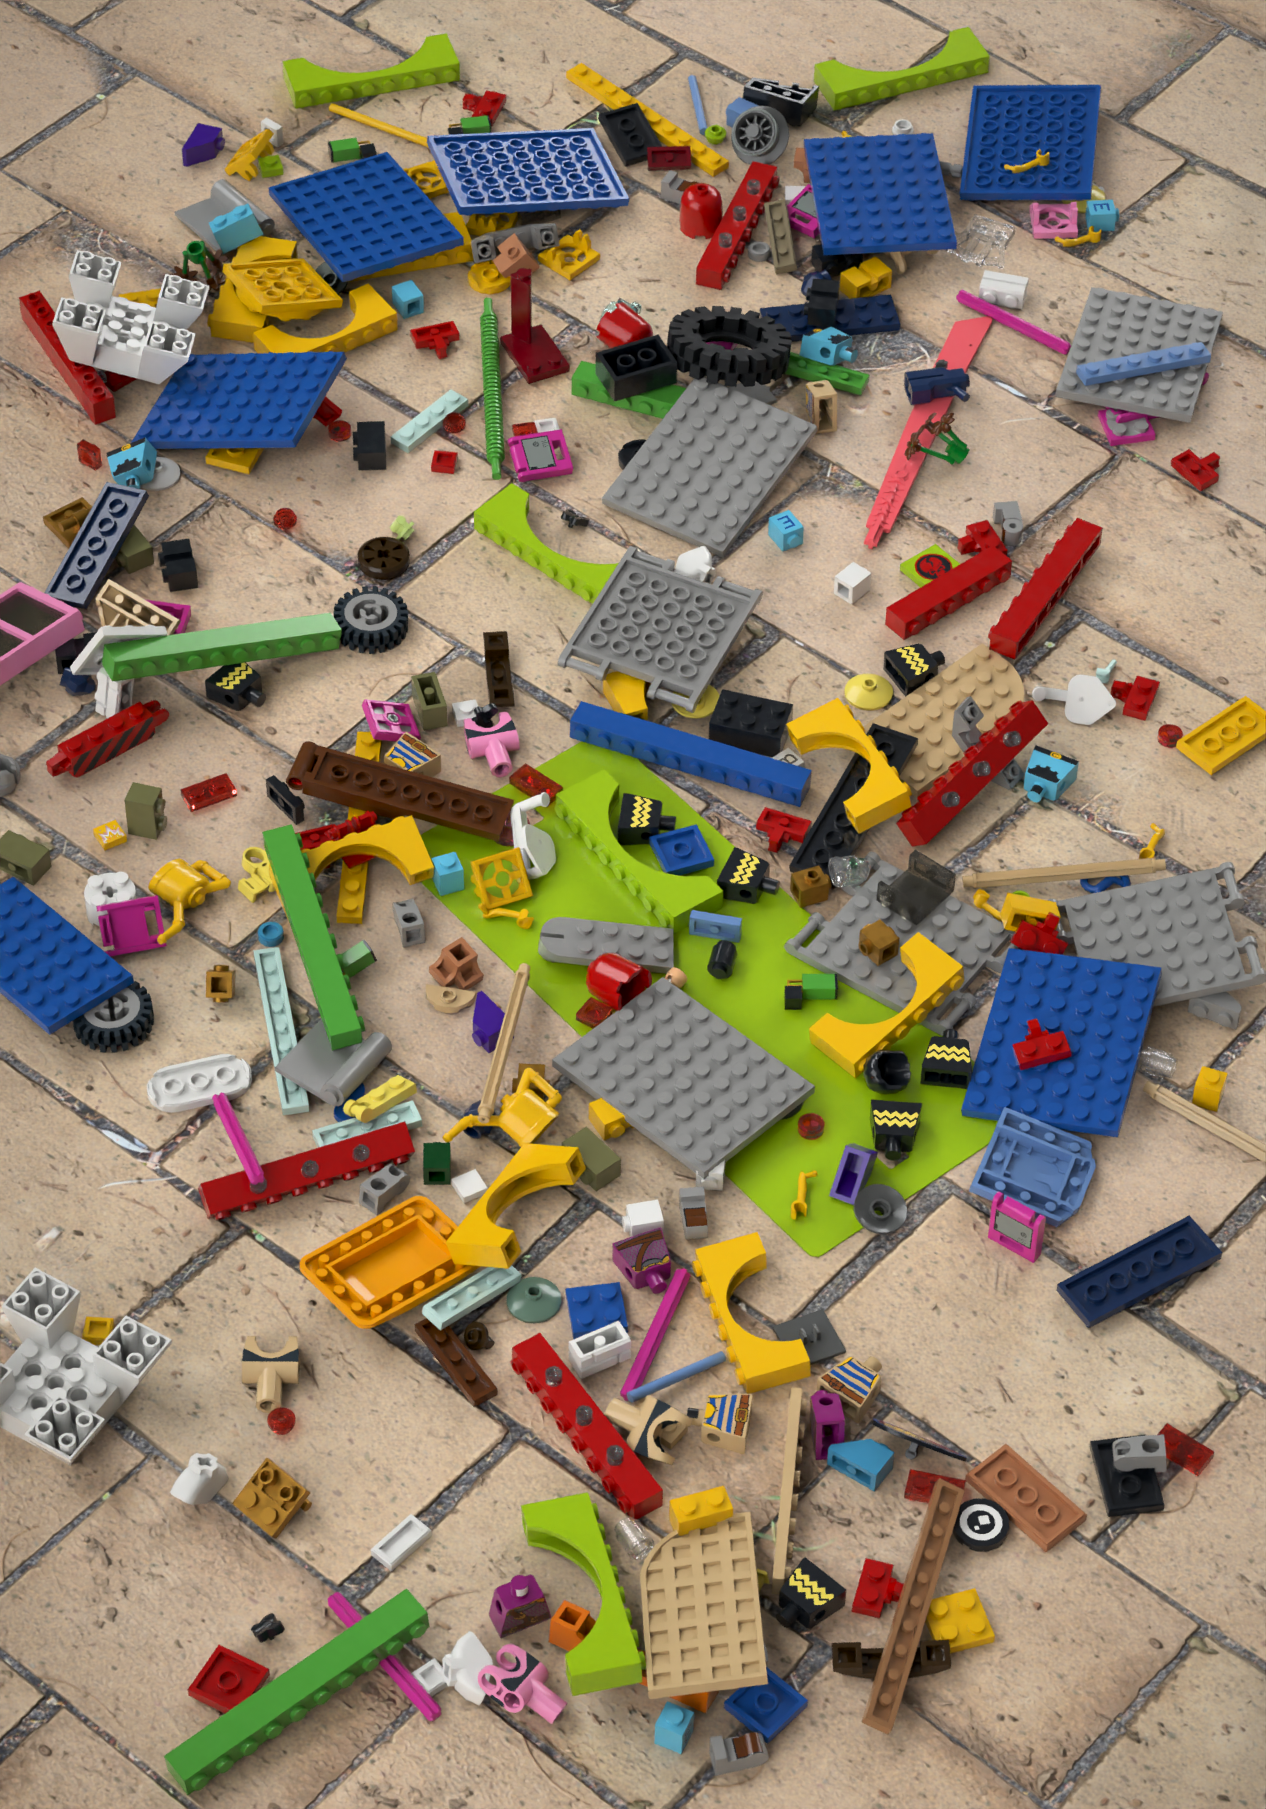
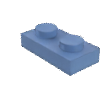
M695 910L691 911L689 934L740 942L742 918Z

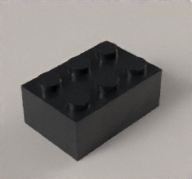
M654 335L597 352L596 375L615 402L677 383V361L660 336Z
M722 689L709 722V740L759 755L773 757L782 752L789 735L786 724L793 720V704Z

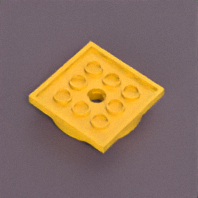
M304 258L226 263L223 265L222 272L236 286L238 299L248 306V310L252 312H260L261 314L278 317L281 321H291V319L310 320L312 316L319 314L323 309L342 308L343 299Z

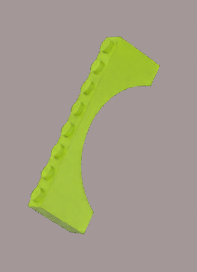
M965 27L949 31L948 42L937 56L921 65L904 70L881 72L853 68L833 59L815 64L814 82L819 86V90L835 111L988 73L990 55L971 29Z
M447 33L427 36L422 47L413 56L400 64L378 71L362 73L338 72L319 67L305 58L282 61L283 78L295 109L460 80V63Z
M513 483L474 511V529L478 533L485 535L497 545L504 547L513 555L518 556L530 566L537 568L549 578L556 580L566 589L573 591L592 604L619 564L581 562L560 555L545 546L534 535L527 522L529 493Z
M605 769L556 794L555 812L557 816L569 824L572 832L578 834L584 840L585 845L599 856L600 861L604 865L607 864L615 877L618 880H622L628 886L631 894L637 896L643 902L644 907L658 918L663 927L673 929V934L689 926L692 910L714 913L723 908V890L708 875L678 876L657 871L637 861L621 847L614 837L609 823L613 809L619 802V783Z
M586 1492L521 1505L522 1526L528 1546L553 1551L577 1564L594 1582L602 1600L598 1619L590 1633L575 1648L565 1654L566 1676L572 1696L641 1683L642 1670L646 1669V1661L643 1651L638 1652L637 1647H639L637 1631L630 1628L632 1625L630 1609H624L623 1604H626L623 1587L617 1586L619 1582L617 1567L610 1564L612 1561L610 1545H604L603 1542L606 1540L603 1523L598 1524L597 1522L599 1520L597 1504L591 1503L589 1494Z

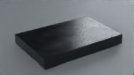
M638 103L599 114L598 120L625 167L646 161L647 147H662Z
M1132 1436L1090 1441L1089 1448L1108 1517L1164 1511V1501L1155 1468H1136L1131 1471H1121L1114 1467L1113 1442L1121 1438H1131Z

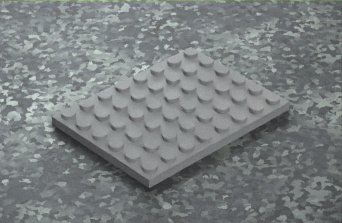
M1091 287L1056 389L1055 397L1191 423L1209 363L1087 386L1083 384L1076 373L1077 365L1202 342L1209 353L1212 354L1223 312L1211 308L1195 307L1190 304L1174 303L1169 300H1158L1147 296H1136L1126 292H1115L1104 288Z
M707 377L699 380L694 378L604 494L602 504L697 547L706 546L709 552L723 558L817 433V425L723 384L706 382Z
M664 977L552 1059V1067L595 1099L602 1098L625 1116L626 1122L696 1173L697 1170L698 1175L703 1179L708 1177L709 1172L725 1160L726 1163L815 1093V1086Z

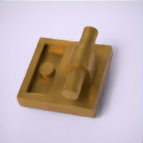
M81 497L43 516L44 524L69 549L92 506Z
M269 1458L264 1460L232 1503L275 1539L299 1508L306 1512L312 1506V1502L307 1499L311 1492Z

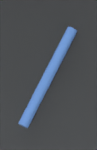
M690 75L688 82L699 132L701 135H705L707 124L696 76Z
M720 1351L627 1392V1398L631 1403L647 1395L726 1361L725 1354Z

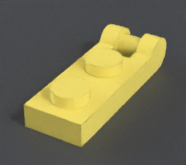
M397 1075L381 1086L372 1089L358 1100H348L344 1104L343 1111L345 1114L351 1117L356 1116L357 1120L367 1123L417 1093L416 1083Z

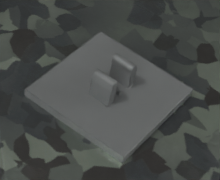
M823 1309L773 1326L779 1341L802 1339L810 1359V1365L846 1353L844 1345Z

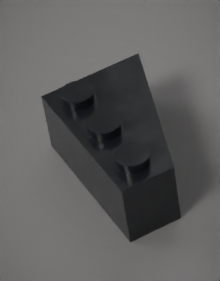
M752 78L744 86L743 99L759 106L772 107L784 116L789 125L801 126L817 109L819 86L813 85L812 89L799 87V83L785 86L779 85V81Z

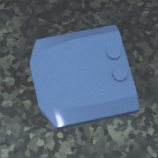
M1004 1107L969 1192L992 1201L995 1194L1000 1191L1004 1194V1200L1009 1196L1036 1211L1035 1219L1041 1214L1046 1217L1045 1223L1058 1227L1075 1215L1080 1208L1096 1168L1095 1159H1092L1091 1154L1092 1143Z

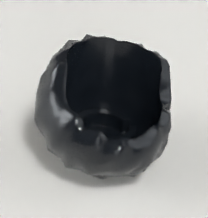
M875 1051L866 1059L863 1065V1076L867 1086L876 1093L896 1094L904 1090L910 1082L912 1074L910 1063L903 1051Z

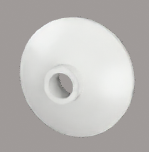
M156 457L152 481L140 485V487L151 491H161L174 486L180 478L179 466L171 459Z

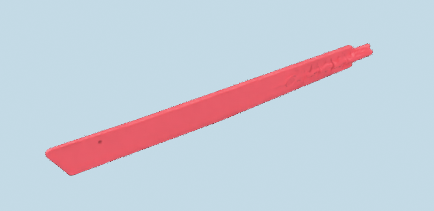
M985 316L956 321L936 362L938 360H945L948 362L947 369L963 368L966 374L992 324L993 318ZM955 396L934 398L930 403L915 404L866 523L869 531L864 544L868 545L869 549L878 546L883 532H891L927 456V453L915 451V454L911 455L910 460H907V456L904 453L908 448L907 442L910 441L912 433L918 432L932 413L937 414L931 422L940 421L941 417L947 414ZM924 429L918 437L919 443L923 447L930 449L936 435Z

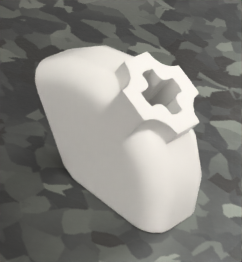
M701 546L681 554L678 557L674 570L675 573L710 585L716 575V569L712 567V555L706 546Z
M196 1453L190 1457L188 1467L177 1478L170 1493L190 1505L206 1504L228 1481L227 1471L223 1465L217 1462L218 1458L209 1453Z
M469 1631L457 1640L451 1654H445L443 1657L442 1676L444 1683H447L448 1687L454 1686L455 1690L466 1700L480 1706L486 1693L478 1683V1674L485 1666L493 1665V1661L476 1635ZM485 1673V1677L489 1682L490 1674Z

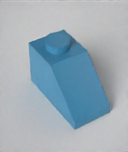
M872 1439L831 1444L828 1448L827 1465L874 1492L893 1469L894 1452L888 1446L879 1444Z

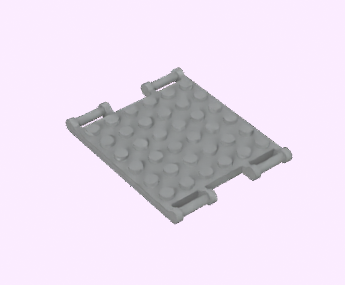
M630 546L558 659V666L562 668L570 667L596 676V679L602 682L606 679L609 669H613L652 683L647 693L648 698L654 700L658 698L684 707L686 711L694 713L699 700L755 607L761 602L763 591L758 589L751 590L733 584L720 576H717L714 583L710 585L672 572L675 566L674 560H663L640 552L638 548ZM571 656H575V657H578V658H581V659H584V660L593 662V663L598 664V665H600V666L597 667V666H594V665H591V664H588V663L579 661V660H577V659L571 658ZM664 687L679 692L681 694L690 696V698L688 699L683 696L662 690L660 688Z
M869 852L861 866L850 877L845 878L841 882L842 890L853 897L839 913L828 922L820 913L814 912L802 930L793 939H789L784 944L785 950L790 955L826 974H837V980L900 1013L912 1000L917 986L913 974L901 962L900 947L919 932L960 963L964 969L963 985L957 991H952L942 1005L932 1009L925 1020L919 1023L943 1036V1031L953 1029L954 1024L967 1009H972L976 1004V998L972 994L963 992L982 970L988 967L995 972L1002 973L1008 949H1021L1011 943L1001 956L995 957L1009 940L1011 941L1015 931L1005 930L1002 922L881 860L875 852ZM871 868L876 870L862 887L857 885ZM881 919L894 930L900 939L898 955L877 966L868 956L861 953L858 944L860 930L864 926ZM815 929L821 931L806 949L801 946ZM954 1003L958 1004L945 1020L940 1021V1018Z
M1224 862L1216 868L1059 901L1056 899L1047 900L1056 902L1059 913L1066 912L1071 931H1063L1060 919L1056 929L1059 931L1057 938L1067 942L1068 945L1074 944L1078 957L1161 967L1162 975L1153 1007L1260 985L1266 982V971L1262 969L1256 938L1254 936H1247L1242 941L1235 942L1227 911L1239 909L1245 904L1243 895L1239 893L1234 877L1235 868L1231 862ZM1225 879L1229 898H1222L1217 880ZM1247 953L1252 969L1250 974H1245L1239 954Z

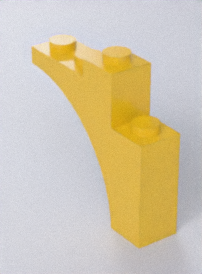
M618 671L607 674L606 679L603 681V693L613 711L648 721V707L645 702V696L652 683Z

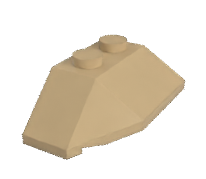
M110 579L107 580L95 598L102 627L106 625L112 627H124L127 625H132L133 627L147 625L165 626L167 634L172 635L181 622L176 617Z

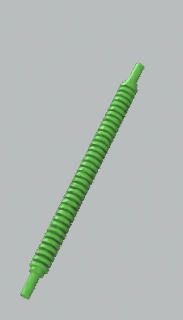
M487 297L483 300L484 312L480 317L486 456L488 462L492 465V478L499 480L501 478V464L505 459L498 318L493 312L492 299Z

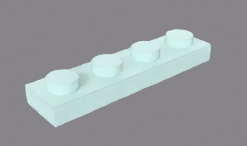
M450 389L390 436L391 444L406 453L411 452L468 407V399Z
M412 1100L395 1105L367 1123H363L355 1117L312 1130L316 1146L319 1148L404 1121L408 1130L422 1127V1119Z
M512 1265L509 1269L487 1267L424 1305L422 1314L439 1330H442L519 1283L522 1274Z

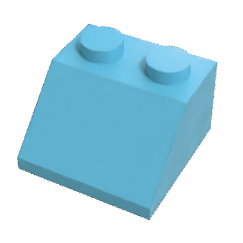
M248 203L236 207L225 215L217 216L213 221L209 222L223 254L263 235Z

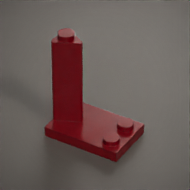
M520 268L516 273L511 274V333L500 336V343L528 384L570 372V365L542 324L532 327V269Z

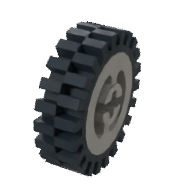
M367 586L362 587V592H359L357 588L352 589V595L346 592L344 598L340 597L338 604L334 606V619L342 629L341 644L344 646L349 644V649L352 651L358 647L359 653H364L366 648L369 649V654H374V649L378 648L379 653L385 652V646L389 650L394 649V643L397 646L401 644V639H405L406 632L408 633L407 605L403 603L401 596L397 598V593L394 591L388 595V589L383 588L381 592H378L377 586H373L372 591H368Z
M134 981L132 985H129L73 1020L76 1037L78 1040L81 1039L83 1045L89 1044L92 1050H96L99 1045L100 1052L106 1053L107 1047H111V1052L116 1053L117 1046H122L123 1051L129 1050L128 1043H131L133 1047L139 1045L138 1038L144 1041L147 1038L146 1033L150 1034L152 1031L151 1025H154L151 996L149 993L147 994V989L144 986L140 988V983ZM109 1007H114L116 1021H111Z

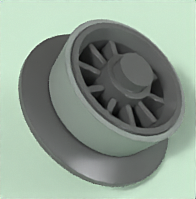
M752 107L741 113L733 124L731 134L733 149L736 155L747 164L751 165L752 161L770 164L784 153L788 145L789 127L787 121L779 111L772 107Z

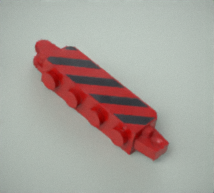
M151 700V702H147L144 705L139 701L57 745L58 753L46 761L47 771L52 777L68 771L73 777L78 778L151 739L155 734V727L167 721L169 712L165 708L160 709L161 705L157 700Z

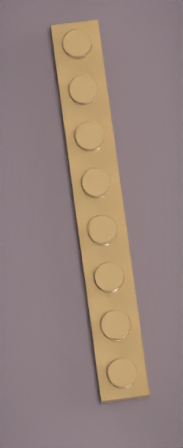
M791 1387L772 1578V1594L778 1595L781 1587L791 1575V1567L786 1566V1559L792 1560L794 1542H788L789 1535H795L796 1518H791V1511H797L798 1494H793V1487H799L800 1470H795L796 1463L801 1464L803 1447L797 1446L798 1440H804L805 1423H800V1416L806 1417L807 1400H802V1388Z

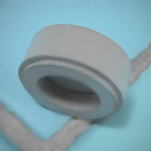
M761 241L753 242L748 247V257L756 262L766 261L770 257V246Z

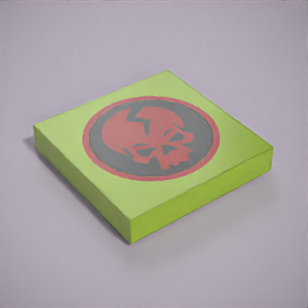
M934 544L901 563L900 571L919 587H922L960 565V563L938 545Z

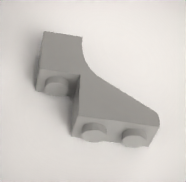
M1226 991L1190 999L1188 1012L1197 1017L1205 1018L1236 1030L1239 1025L1242 1007Z

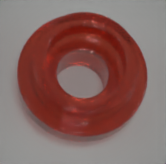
M456 412L447 414L443 420V428L449 433H459L466 427L465 419Z
M281 508L274 515V525L280 529H290L296 525L297 516L292 509Z
M280 1407L269 1413L267 1423L274 1433L284 1435L289 1433L295 1426L296 1418L293 1411Z

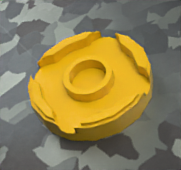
M493 260L473 264L467 274L469 286L482 294H497L505 291L511 285V276L504 278Z

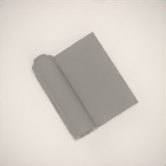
M225 179L218 180L212 186L211 198L175 211V216L215 251L221 248L210 228L209 222L213 221L217 216L233 211L238 206L249 204L263 232L261 236L267 237L271 235L275 226L273 219Z
M321 1019L279 1062L274 1071L328 1104L340 1106L391 1052L392 1044L387 1036L380 1032H374L366 1040L362 1038V1043L332 1051Z

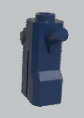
M938 360L935 368L905 372L904 389L910 405L930 403L934 398L955 395L963 402H966L970 398V395L966 392V388L970 386L969 375L964 373L963 368L949 370L947 369V361Z

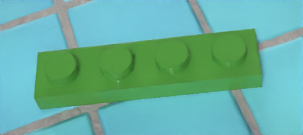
M790 352L788 370L785 374L813 382L828 380L833 388L861 395L869 383V374L838 365H827Z

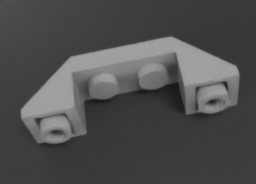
M555 223L528 224L485 233L471 240L474 263L494 260L496 255L501 254L497 246L514 233L527 249L534 247L542 250L560 246L557 226Z
M971 696L967 697L954 711L952 737L963 753L969 747L976 745L980 741L979 737L982 735L976 724L984 717V714ZM1013 758L991 781L1010 790L1025 774Z

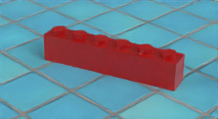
M994 545L990 546L886 607L885 625L903 640L918 634L929 625H933L946 615L952 614L956 609L989 592L1000 583L1006 582L1011 577L1012 560Z

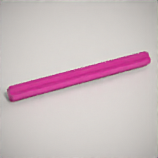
M965 290L958 292L956 296L958 302L986 316H990L994 320L1064 355L1069 353L1071 348L1069 342Z
M222 1092L220 1095L214 1094L212 1097L213 1105L250 1182L254 1185L258 1182L263 1183L265 1180L264 1172L226 1094Z
M684 1268L675 1271L620 1391V1396L625 1401H629L627 1392L642 1386L690 1280L691 1275Z
M335 1592L329 1596V1607L348 1628L363 1619L341 1593ZM389 1655L379 1662L382 1668L428 1721H434L441 1716V1707L395 1655Z

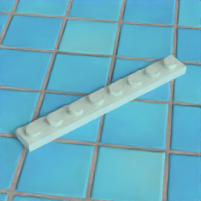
M279 947L253 950L274 1069L297 1045ZM275 1071L283 1116L309 1112L306 1089Z

